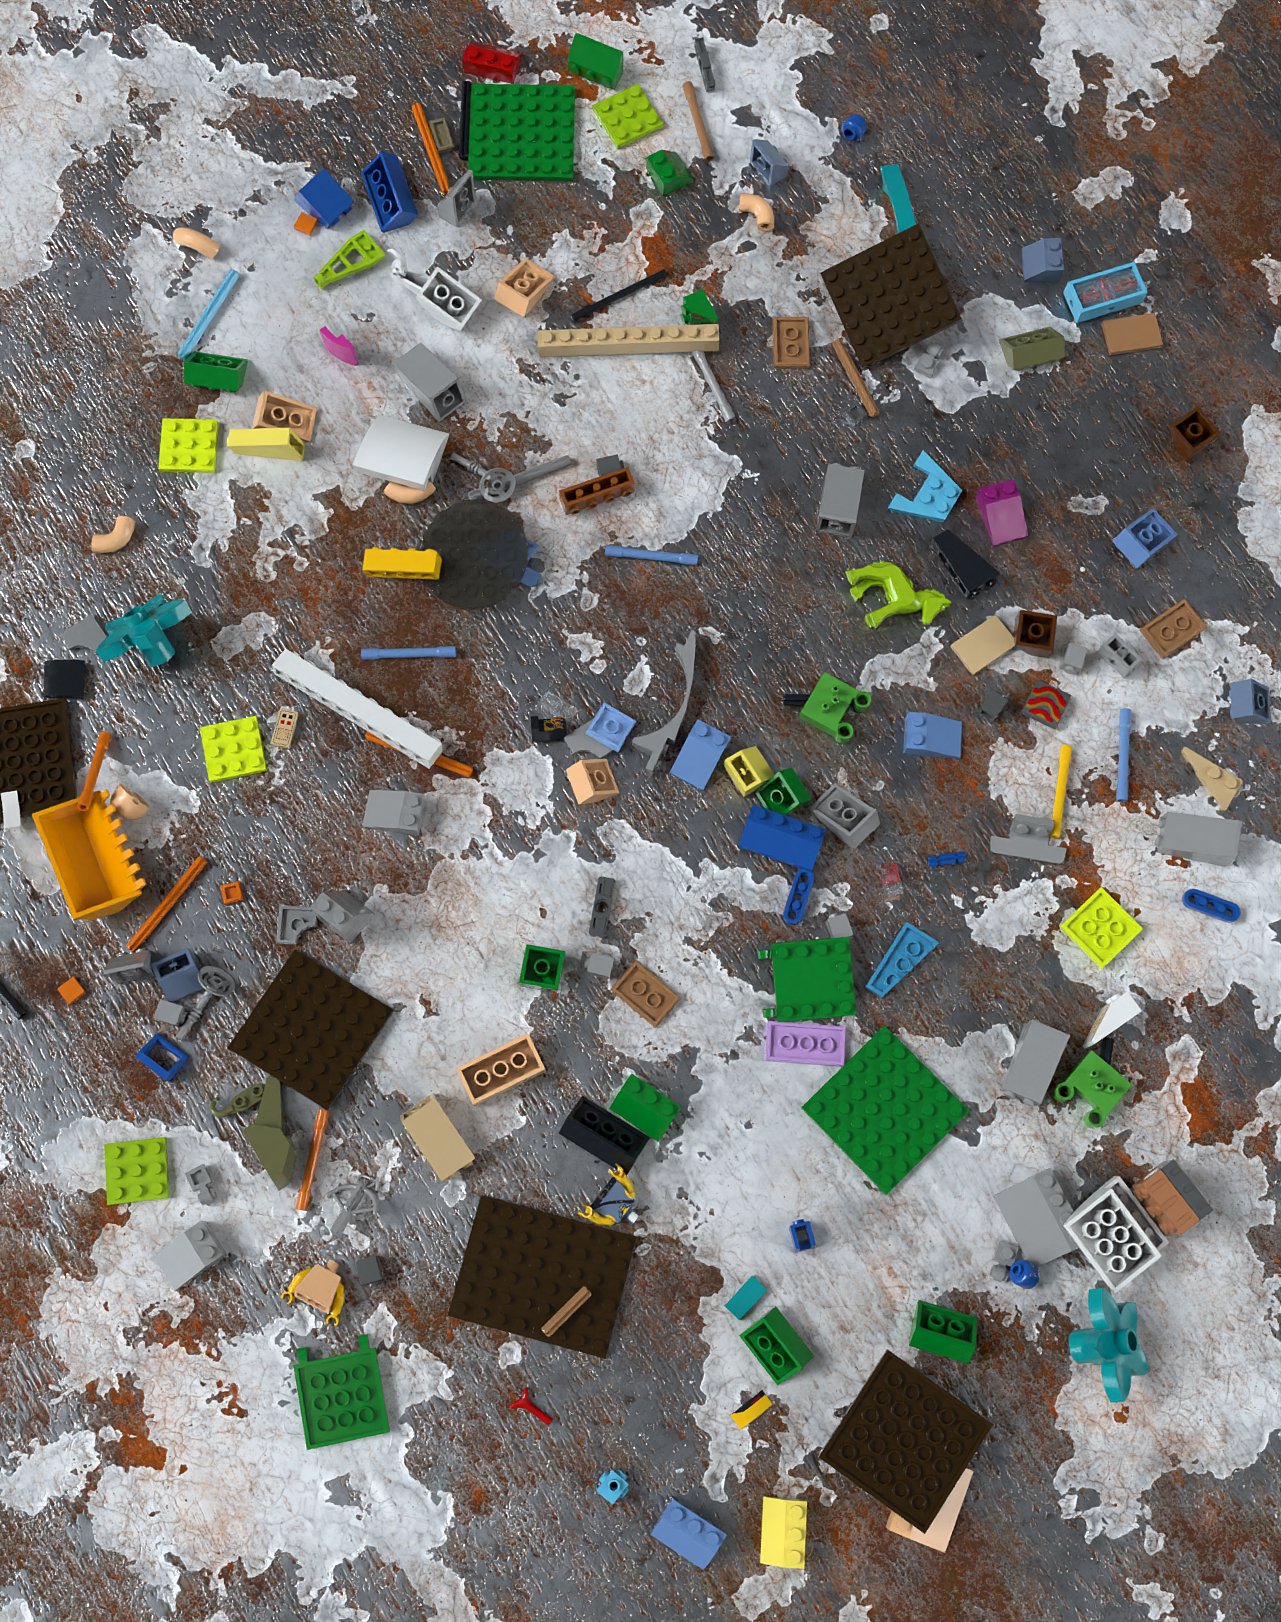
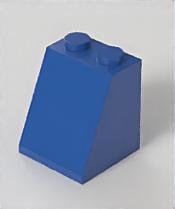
M325 168L300 189L294 199L309 215L317 218L318 222L326 229L330 225L334 227L340 221L339 217L342 214L346 216L353 209L351 205L354 202Z

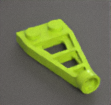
M363 229L351 237L313 279L317 286L323 289L330 283L372 268L386 258L385 253ZM356 249L363 257V260L350 264L346 256ZM339 261H342L347 268L339 273H335L332 267Z

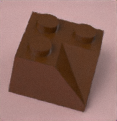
M1198 406L1169 426L1175 449L1186 462L1214 444L1221 434Z
M1020 610L1015 618L1013 634L1015 646L1029 655L1049 658L1054 648L1057 615Z

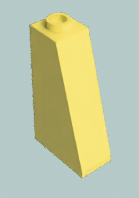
M290 428L230 429L229 436L227 437V447L235 454L303 461L306 444Z

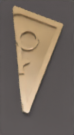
M1184 746L1181 752L1187 763L1190 762L1195 769L1196 776L1203 786L1208 789L1210 796L1215 798L1220 806L1219 809L1225 812L1243 780Z

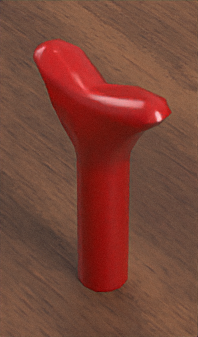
M527 1387L523 1390L522 1398L514 1401L509 1406V1408L528 1410L548 1426L553 1418L530 1402Z

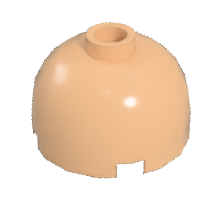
M119 784L111 795L110 803L114 804L116 808L113 814L121 820L124 818L137 820L150 809V805L138 794L129 791L130 789L123 784Z

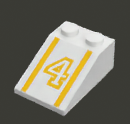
M1128 991L1124 994L1118 992L1105 1001L1107 1005L1101 1009L1083 1044L1084 1049L1094 1045L1142 1012Z

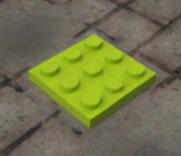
M639 84L592 105L594 113L617 150L663 128L661 119Z
M166 1137L104 1144L107 1205L170 1198Z

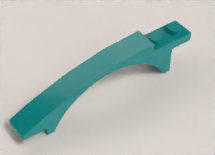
M898 164L880 166L883 180L882 189L890 198L895 214L897 231L900 233L916 225L909 195Z

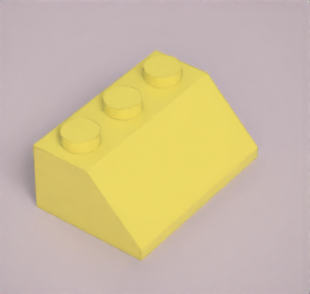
M763 1496L760 1563L783 1568L804 1569L807 1501L805 1499Z

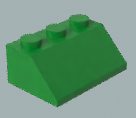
M575 33L567 59L568 71L574 75H580L589 81L599 83L606 88L615 90L623 75V51Z
M195 351L184 361V383L190 384L192 387L205 386L211 390L225 389L226 392H236L243 386L248 359Z
M631 1073L609 1109L659 1142L681 1110V1106Z
M918 1300L910 1330L909 1346L969 1364L976 1348L978 1318Z
M776 1306L739 1335L777 1386L801 1370L814 1357L813 1353Z

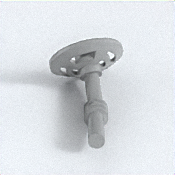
M452 453L451 460L466 467L468 471L482 476L479 489L486 500L498 503L505 501L513 494L516 482L509 470L493 468L486 471L480 464ZM485 479H487V486L484 487ZM506 481H510L509 488L505 492L503 489ZM487 493L499 494V496H490Z
M205 966L198 972V981L206 991L197 1005L192 1007L193 1011L189 1012L190 1015H187V1020L176 1035L178 1040L182 1041L194 1022L198 1021L197 1018L199 1019V1015L203 1014L202 1010L213 994L229 996L235 990L233 978L223 969L215 966ZM205 973H207V975L205 976V978H204V980H203V979H202V975L205 974ZM214 974H217V975H219L220 977H222V978L224 979V981H222V979L219 978L218 976H214Z

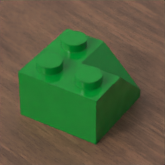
M526 944L519 985L538 990H558L566 956L565 951Z

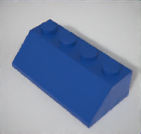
M381 151L363 169L361 175L381 232H387L409 225L418 216V212L398 156Z
M752 805L738 847L812 872L826 829Z

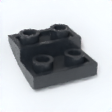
M85 660L44 661L43 698L60 699L68 697L83 699Z

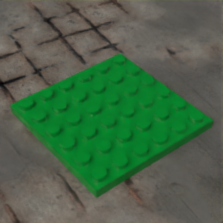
M471 84L468 170L472 171L473 180L573 181L575 85Z
M885 1025L801 1107L812 1121L884 1195H887L969 1112Z

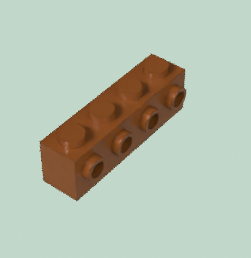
M629 467L559 490V499L565 515H575L583 509H592L603 502L610 503L615 498L631 495L635 492V482Z

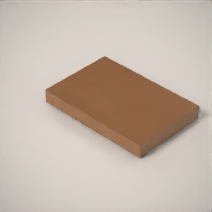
M1155 313L1104 320L1102 322L1109 356L1162 348L1163 346Z
M773 317L774 369H810L809 317Z
M1183 599L1143 626L1139 631L1161 659H1164L1208 627L1189 603Z
M637 960L611 988V991L654 1028L659 1025L681 999Z

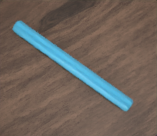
M231 269L179 350L178 356L181 359L186 360L192 353L239 277L237 271Z

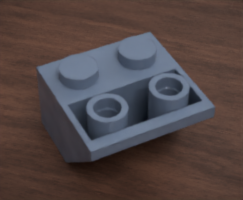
M189 948L151 964L159 985L171 1003L204 989L198 981L200 968L194 953Z

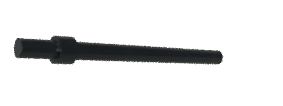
M663 269L591 305L583 306L581 310L571 314L570 317L572 321L583 316L588 317L594 311L667 276V273Z

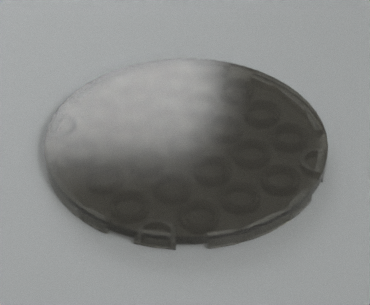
M469 499L457 502L446 510H442L432 520L433 522L427 531L424 532L419 551L432 549L438 552L442 558L439 580L424 579L429 589L439 599L456 608L478 610L501 602L516 589L526 571L529 553L526 534L519 521L510 511L492 501Z

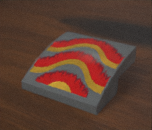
M1037 679L1021 714L1056 729L1071 695Z

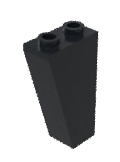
M949 529L932 538L931 548L965 598L971 595L975 597L985 587L991 588L997 584L1000 573Z

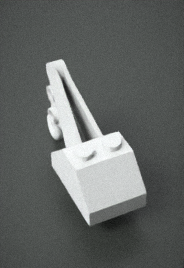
M389 248L387 252L392 253L398 258L392 263V271L389 274L390 278L415 293L418 302L434 319L445 326L461 331L482 299L439 267H436L430 277L408 272L409 268L406 258L399 251Z

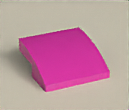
M326 326L320 329L324 347L332 355L345 363L354 366L359 364L354 346L343 334L336 338Z

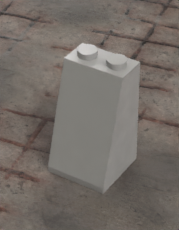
M419 343L392 363L397 375L438 422L467 402L458 377L422 343Z
M828 463L815 531L852 538L857 520L865 470L855 466L845 467L839 463Z
M1167 812L1160 817L1158 828L1161 829L1160 835H1157L1155 846H1158L1157 853L1226 867L1237 859L1242 821Z
M345 890L322 892L310 906V909L323 924L349 944L354 941L375 915V913Z
M1035 1020L1026 1023L1000 1088L1001 1091L1005 1092L1004 1095L1012 1099L1020 1098L1024 1104L1031 1107L1041 1104L1070 1035Z

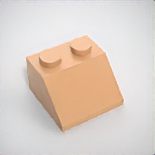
M607 758L580 760L566 769L578 804H591L619 794Z

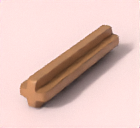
M585 1286L582 1287L542 1327L543 1333L550 1337L592 1295Z

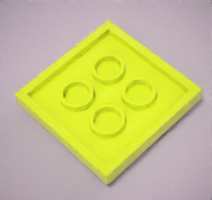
M163 418L159 471L215 473L218 420Z
M257 716L200 727L210 783L267 771Z
M1102 887L1060 926L1100 969L1106 966L1143 930Z

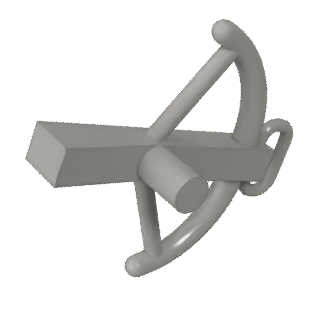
M362 1174L357 1178L358 1184H343L327 1194V1198L333 1196L342 1209L330 1229L333 1236L340 1238L347 1224L352 1225L356 1222L353 1214L373 1211L374 1216L378 1214V1199L375 1193L369 1189L375 1184L373 1177ZM365 1178L372 1180V1183L370 1185L366 1184ZM346 1189H353V1193L344 1206L336 1193ZM364 1194H367L372 1199L374 1207L355 1210Z

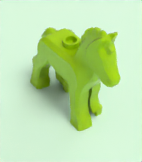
M874 562L863 568L847 570L845 572L851 585L856 584L858 580L864 579L861 583L850 589L854 601L860 600L862 594L871 587H883L889 604L866 614L865 621L869 628L875 627L876 629L885 618L893 615L908 614L922 610L923 614L921 621L923 624L929 625L940 611H945V607H949L951 601L945 598V595L940 594L935 589L915 592L911 579H907L902 569L891 562Z

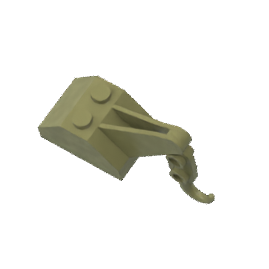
M268 1076L265 1084H254L239 1093L223 1110L219 1111L215 1108V1104L219 1100V1097H215L210 1103V1111L214 1116L224 1118L230 1114L245 1112L261 1102L255 1124L249 1125L242 1132L276 1188L280 1191L290 1184L297 1158L294 1153L296 1147L289 1134H285L282 1083L272 1076Z

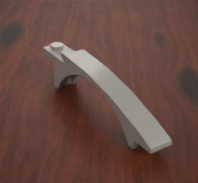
M691 630L684 646L677 643L675 647V655L683 667L687 684L686 696L679 712L667 725L658 731L645 736L634 737L632 741V748L651 756L645 768V773L650 776L653 775L654 771L658 772L662 761H659L662 754H666L669 744H675L685 718L693 682L696 647L694 630Z

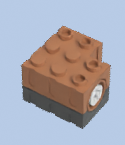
M1174 1159L1161 1162L1132 1185L1134 1195L1141 1201V1206L1164 1236L1184 1234L1213 1211V1208Z

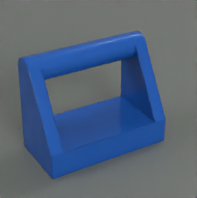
M159 1033L135 1055L138 1060L168 1082L172 1081L189 1059L187 1054ZM157 1042L180 1059L170 1070H166L148 1056Z

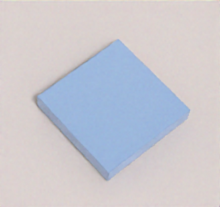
M604 702L585 734L618 753L634 727L636 720Z

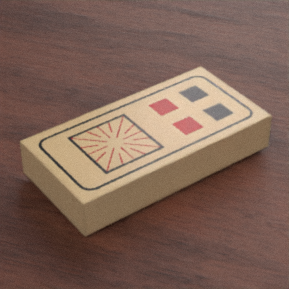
M280 708L271 746L285 749L291 748L299 712Z

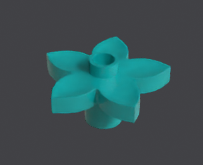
M159 594L143 606L134 607L127 611L123 617L106 624L105 629L109 636L99 644L96 652L101 660L106 662L136 646L149 667L158 666L175 654V650L163 630L183 620L192 613V610L185 600H175L167 603L165 598Z
M1104 1288L1089 1289L1088 1306L1094 1328L1073 1330L1070 1333V1353L1078 1364H1101L1102 1381L1110 1403L1125 1402L1131 1388V1376L1145 1375L1149 1372L1146 1357L1138 1344L1136 1335L1138 1325L1136 1303H1116L1111 1294Z

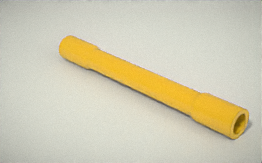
M1061 745L1058 779L1051 819L1054 820V827L1049 836L1054 839H1059L1061 836L1064 799L1073 748L1070 745Z

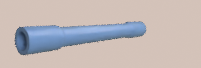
M606 545L605 556L667 561L697 566L698 560L697 554L642 550L614 545Z
M456 646L361 649L362 660L456 657Z
M1123 708L1120 709L1119 717L1120 740L1118 783L1116 789L1117 802L1128 801L1131 709Z

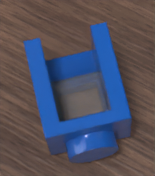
M804 1219L793 1221L789 1231L795 1253L815 1248L816 1243L810 1221L804 1222Z

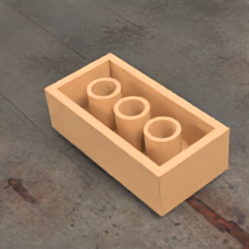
M528 1033L456 1068L474 1107L546 1072Z

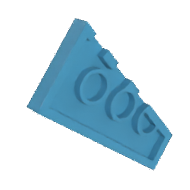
M906 922L865 988L882 998L939 942Z

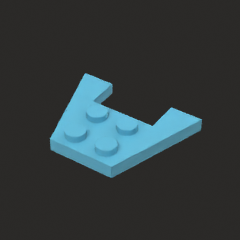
M923 450L913 467L929 476L913 502L896 493L887 511L944 522L959 498L962 489Z

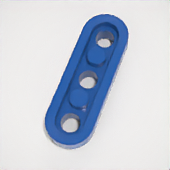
M800 869L795 874L783 912V919L789 925L798 924L803 917L814 881V875L810 871ZM806 877L807 882H802L800 878ZM795 895H800L802 899L796 900ZM790 913H795V914H796V918H794V919L790 918V917H789V914H790Z
M1189 889L1182 896V902L1185 907L1221 921L1231 923L1240 917L1241 911L1237 904L1203 891ZM1189 897L1194 898V903L1189 901ZM1207 904H1211L1213 909H1209ZM1226 910L1231 912V916L1226 914Z

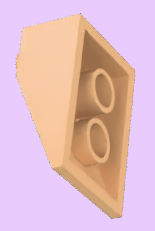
M524 258L498 283L494 299L522 317H525L539 301L555 276Z
M264 391L258 398L252 429L290 428L303 442H310L317 407Z

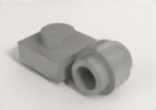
M931 342L926 351L929 355L923 353L914 370L930 378L939 363V360L935 358H940L944 351L942 345Z
M205 1164L186 1172L185 1175L193 1192L201 1190L197 1194L202 1205H209L215 1202V1199L218 1197L213 1187H207V1185L213 1182Z
M1000 1240L998 1241L992 1258L993 1261L998 1262V1265H993L990 1271V1276L993 1277V1280L998 1282L1007 1281L1009 1270L1005 1266L1011 1267L1015 1262L1018 1247Z

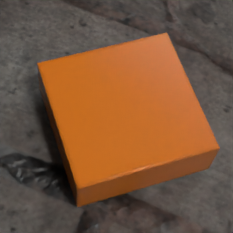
M301 212L294 224V229L311 236L318 223V219Z
M240 881L220 886L225 905L244 901Z
M75 977L70 978L57 988L70 1005L86 993Z

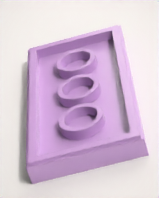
M777 1021L767 1022L765 1061L841 1067L845 1065V1026Z

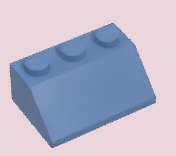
M674 1497L670 1499L650 1535L703 1570L712 1560L727 1535L724 1530Z

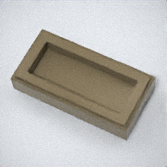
M445 117L429 121V127L438 154L454 151L455 146Z

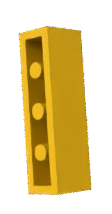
M374 547L372 549H365L362 570L368 577L439 580L442 558L438 552L432 549L425 551L408 549L407 551L397 548L383 550Z

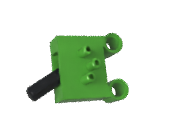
M826 672L823 673L812 694L783 695V705H805L799 718L831 735L840 744L848 743L853 735V727L849 723L839 724L850 704L852 703L853 709L859 713L866 712L871 704V696L868 692L858 691ZM857 700H865L866 705H860ZM839 731H847L848 736L844 737L840 735Z
M1109 1037L1102 1039L1100 1057L1092 1050L1087 1052L1064 1081L1056 1085L1052 1090L1053 1098L1058 1102H1065L1071 1099L1075 1092L1094 1108V1110L1085 1113L1083 1117L1084 1124L1091 1129L1100 1127L1105 1123L1108 1113L1132 1085L1110 1066L1114 1039ZM1060 1087H1063L1067 1090L1066 1097H1062L1060 1095ZM1091 1114H1095L1098 1117L1097 1124L1092 1123L1090 1119Z

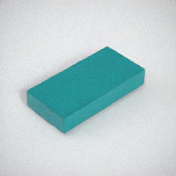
M751 1276L724 1306L740 1320L767 1289Z

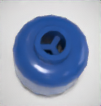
M858 114L849 116L842 124L843 136L850 141L859 140L867 131L866 120Z
M1019 1259L1012 1264L1009 1276L1014 1284L1024 1289H1031L1038 1283L1040 1271L1035 1264Z

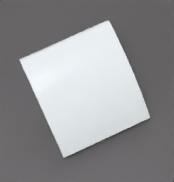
M379 415L371 424L353 462V469L358 473L425 491L428 480L433 484L449 433Z
M1120 1176L1112 1177L1075 1210L1063 1225L1114 1294L1162 1256L1159 1250L1169 1243Z

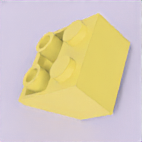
M756 746L740 750L724 761L726 771L743 797L757 790L775 775Z

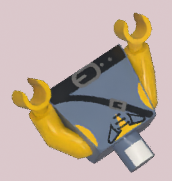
M615 1163L618 1167L617 1171L612 1172L609 1169V1173L613 1177L590 1206L582 1204L586 1208L585 1213L578 1212V1214L598 1225L611 1226L615 1223L618 1224L622 1218H625L633 1225L640 1216L631 1208L635 1202L634 1197L636 1193L631 1180L623 1172L622 1167Z

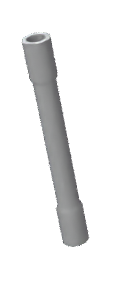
M702 350L693 351L692 354L710 386L726 423H730V420L735 421L736 417L705 358L704 352Z

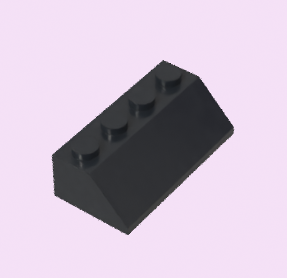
M584 1096L580 1098L567 1116L559 1131L560 1135L616 1170L618 1167L615 1163L619 1164L626 1175H628L650 1139L649 1136Z

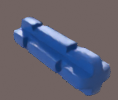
M965 852L942 854L938 857L936 855L928 857L929 867H937V865L943 866L955 864L956 862H965Z

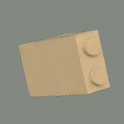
M433 1093L400 1115L402 1124L441 1181L452 1179L456 1176V1171L461 1168L466 1169L473 1164L472 1160L475 1159V1156Z

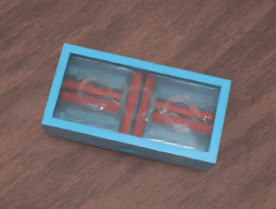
M1135 262L1069 281L1063 292L1076 323L1141 304L1148 293Z

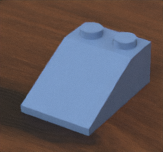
M1152 508L1127 526L1112 542L1138 568L1178 534Z
M908 712L905 717L903 754L960 759L962 722L928 713Z
M697 719L670 774L703 791L728 748L731 736Z

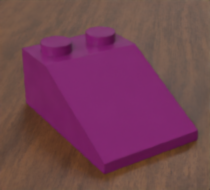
M1012 479L979 488L975 498L992 546L1028 537L1021 497L1015 480Z

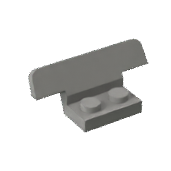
M1015 814L1012 821L1009 839L991 836L990 850L993 853L1056 864L1064 861L1067 848L1048 845L1049 836L1054 827V820Z

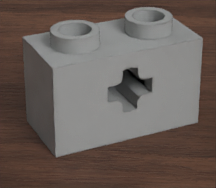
M1116 633L1097 651L1123 678L1142 661V658Z

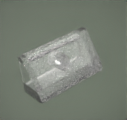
M549 690L539 699L536 706L537 711L550 719L554 717L564 718L566 720V728L579 712L578 708Z

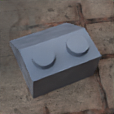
M754 139L752 141L750 162L771 187L787 177L789 164L785 158L779 155L777 148L774 145L772 146L768 140Z
M1043 238L1022 248L1024 282L1060 281L1064 272L1061 238Z
M1253 679L1230 683V715L1232 719L1246 724H1271L1269 687Z

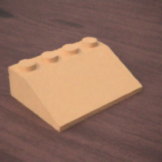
M965 1469L925 1534L893 1511L890 1513L886 1528L945 1553L973 1471Z

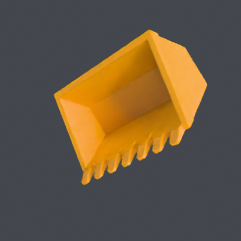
M108 790L93 792L88 811H80L77 808L80 798L78 797L32 814L74 920L83 919L91 921L118 913L135 898H138L142 894L140 889L146 885L144 878L139 880L135 878V874L140 870L139 864L134 863L130 865L129 859L134 855L132 848L124 851L122 846L128 841L127 835L121 834L118 836L116 831L122 826L121 820L116 819L112 821L111 815L116 811L114 804H110L108 807L105 804V800L110 797Z

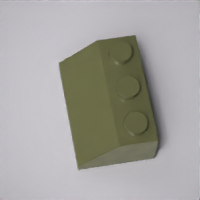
M1050 326L999 339L1007 365L1016 371L1023 370L1028 366H1040L1047 361L1056 362L1059 358L1065 357L1064 336Z

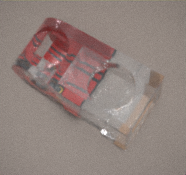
M880 864L879 870L884 902L901 900L904 893L897 864Z

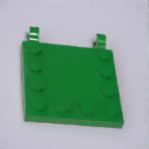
M849 937L770 943L771 949L757 950L759 959L772 958L776 1008L762 1009L764 1018L777 1016V1022L856 1015Z
M368 1334L358 1336L361 1351L310 1362L308 1348L297 1349L299 1364L293 1365L307 1450L390 1432L376 1347H369Z

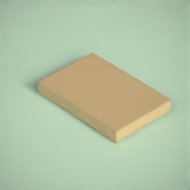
M994 615L951 644L950 647L973 676L1016 646L1014 637L1000 619Z

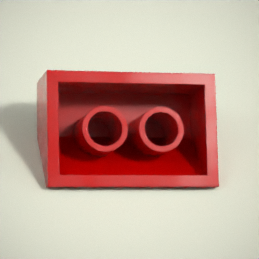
M471 42L466 46L462 58L463 71L467 74L514 84L523 54Z

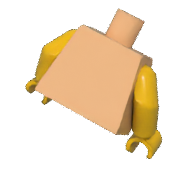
M329 1260L325 1268L316 1264L313 1268H307L297 1273L288 1287L289 1291L283 1292L281 1299H284L289 1294L290 1300L288 1304L298 1298L327 1314L331 1311L332 1314L327 1317L326 1324L328 1325L330 1318H335V1326H337L340 1320L338 1314L341 1313L345 1300L344 1286L340 1283L341 1277L335 1274L340 1267L339 1264Z

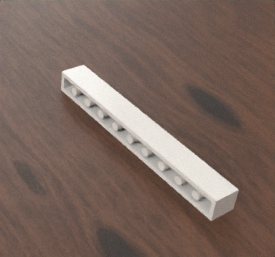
M285 648L272 664L275 675L430 769L442 753V743L438 738L430 737L420 727H414L405 718H399L394 715L389 708L379 706L374 699H368L359 690L348 687L343 680L333 678L328 671L320 670L313 662L302 659L295 651L291 652Z

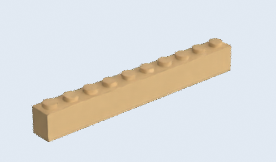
M719 324L538 330L539 357L693 352L695 350L719 351Z

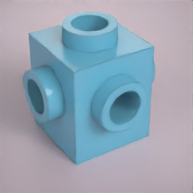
M612 1468L610 1472L606 1470L599 1479L601 1484L597 1487L596 1491L613 1505L618 1497L622 1500L629 1491L627 1488L629 1482L626 1480L628 1476L620 1469L615 1471ZM616 1482L618 1485L613 1488L610 1486V1483Z

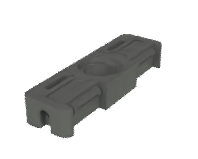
M704 37L696 38L694 48L706 92L715 90V80L705 47Z
M602 876L598 878L589 928V935L591 937H606L604 933H606L607 922L610 917L612 893L615 879ZM604 902L607 904L608 909L606 912H599L597 905Z

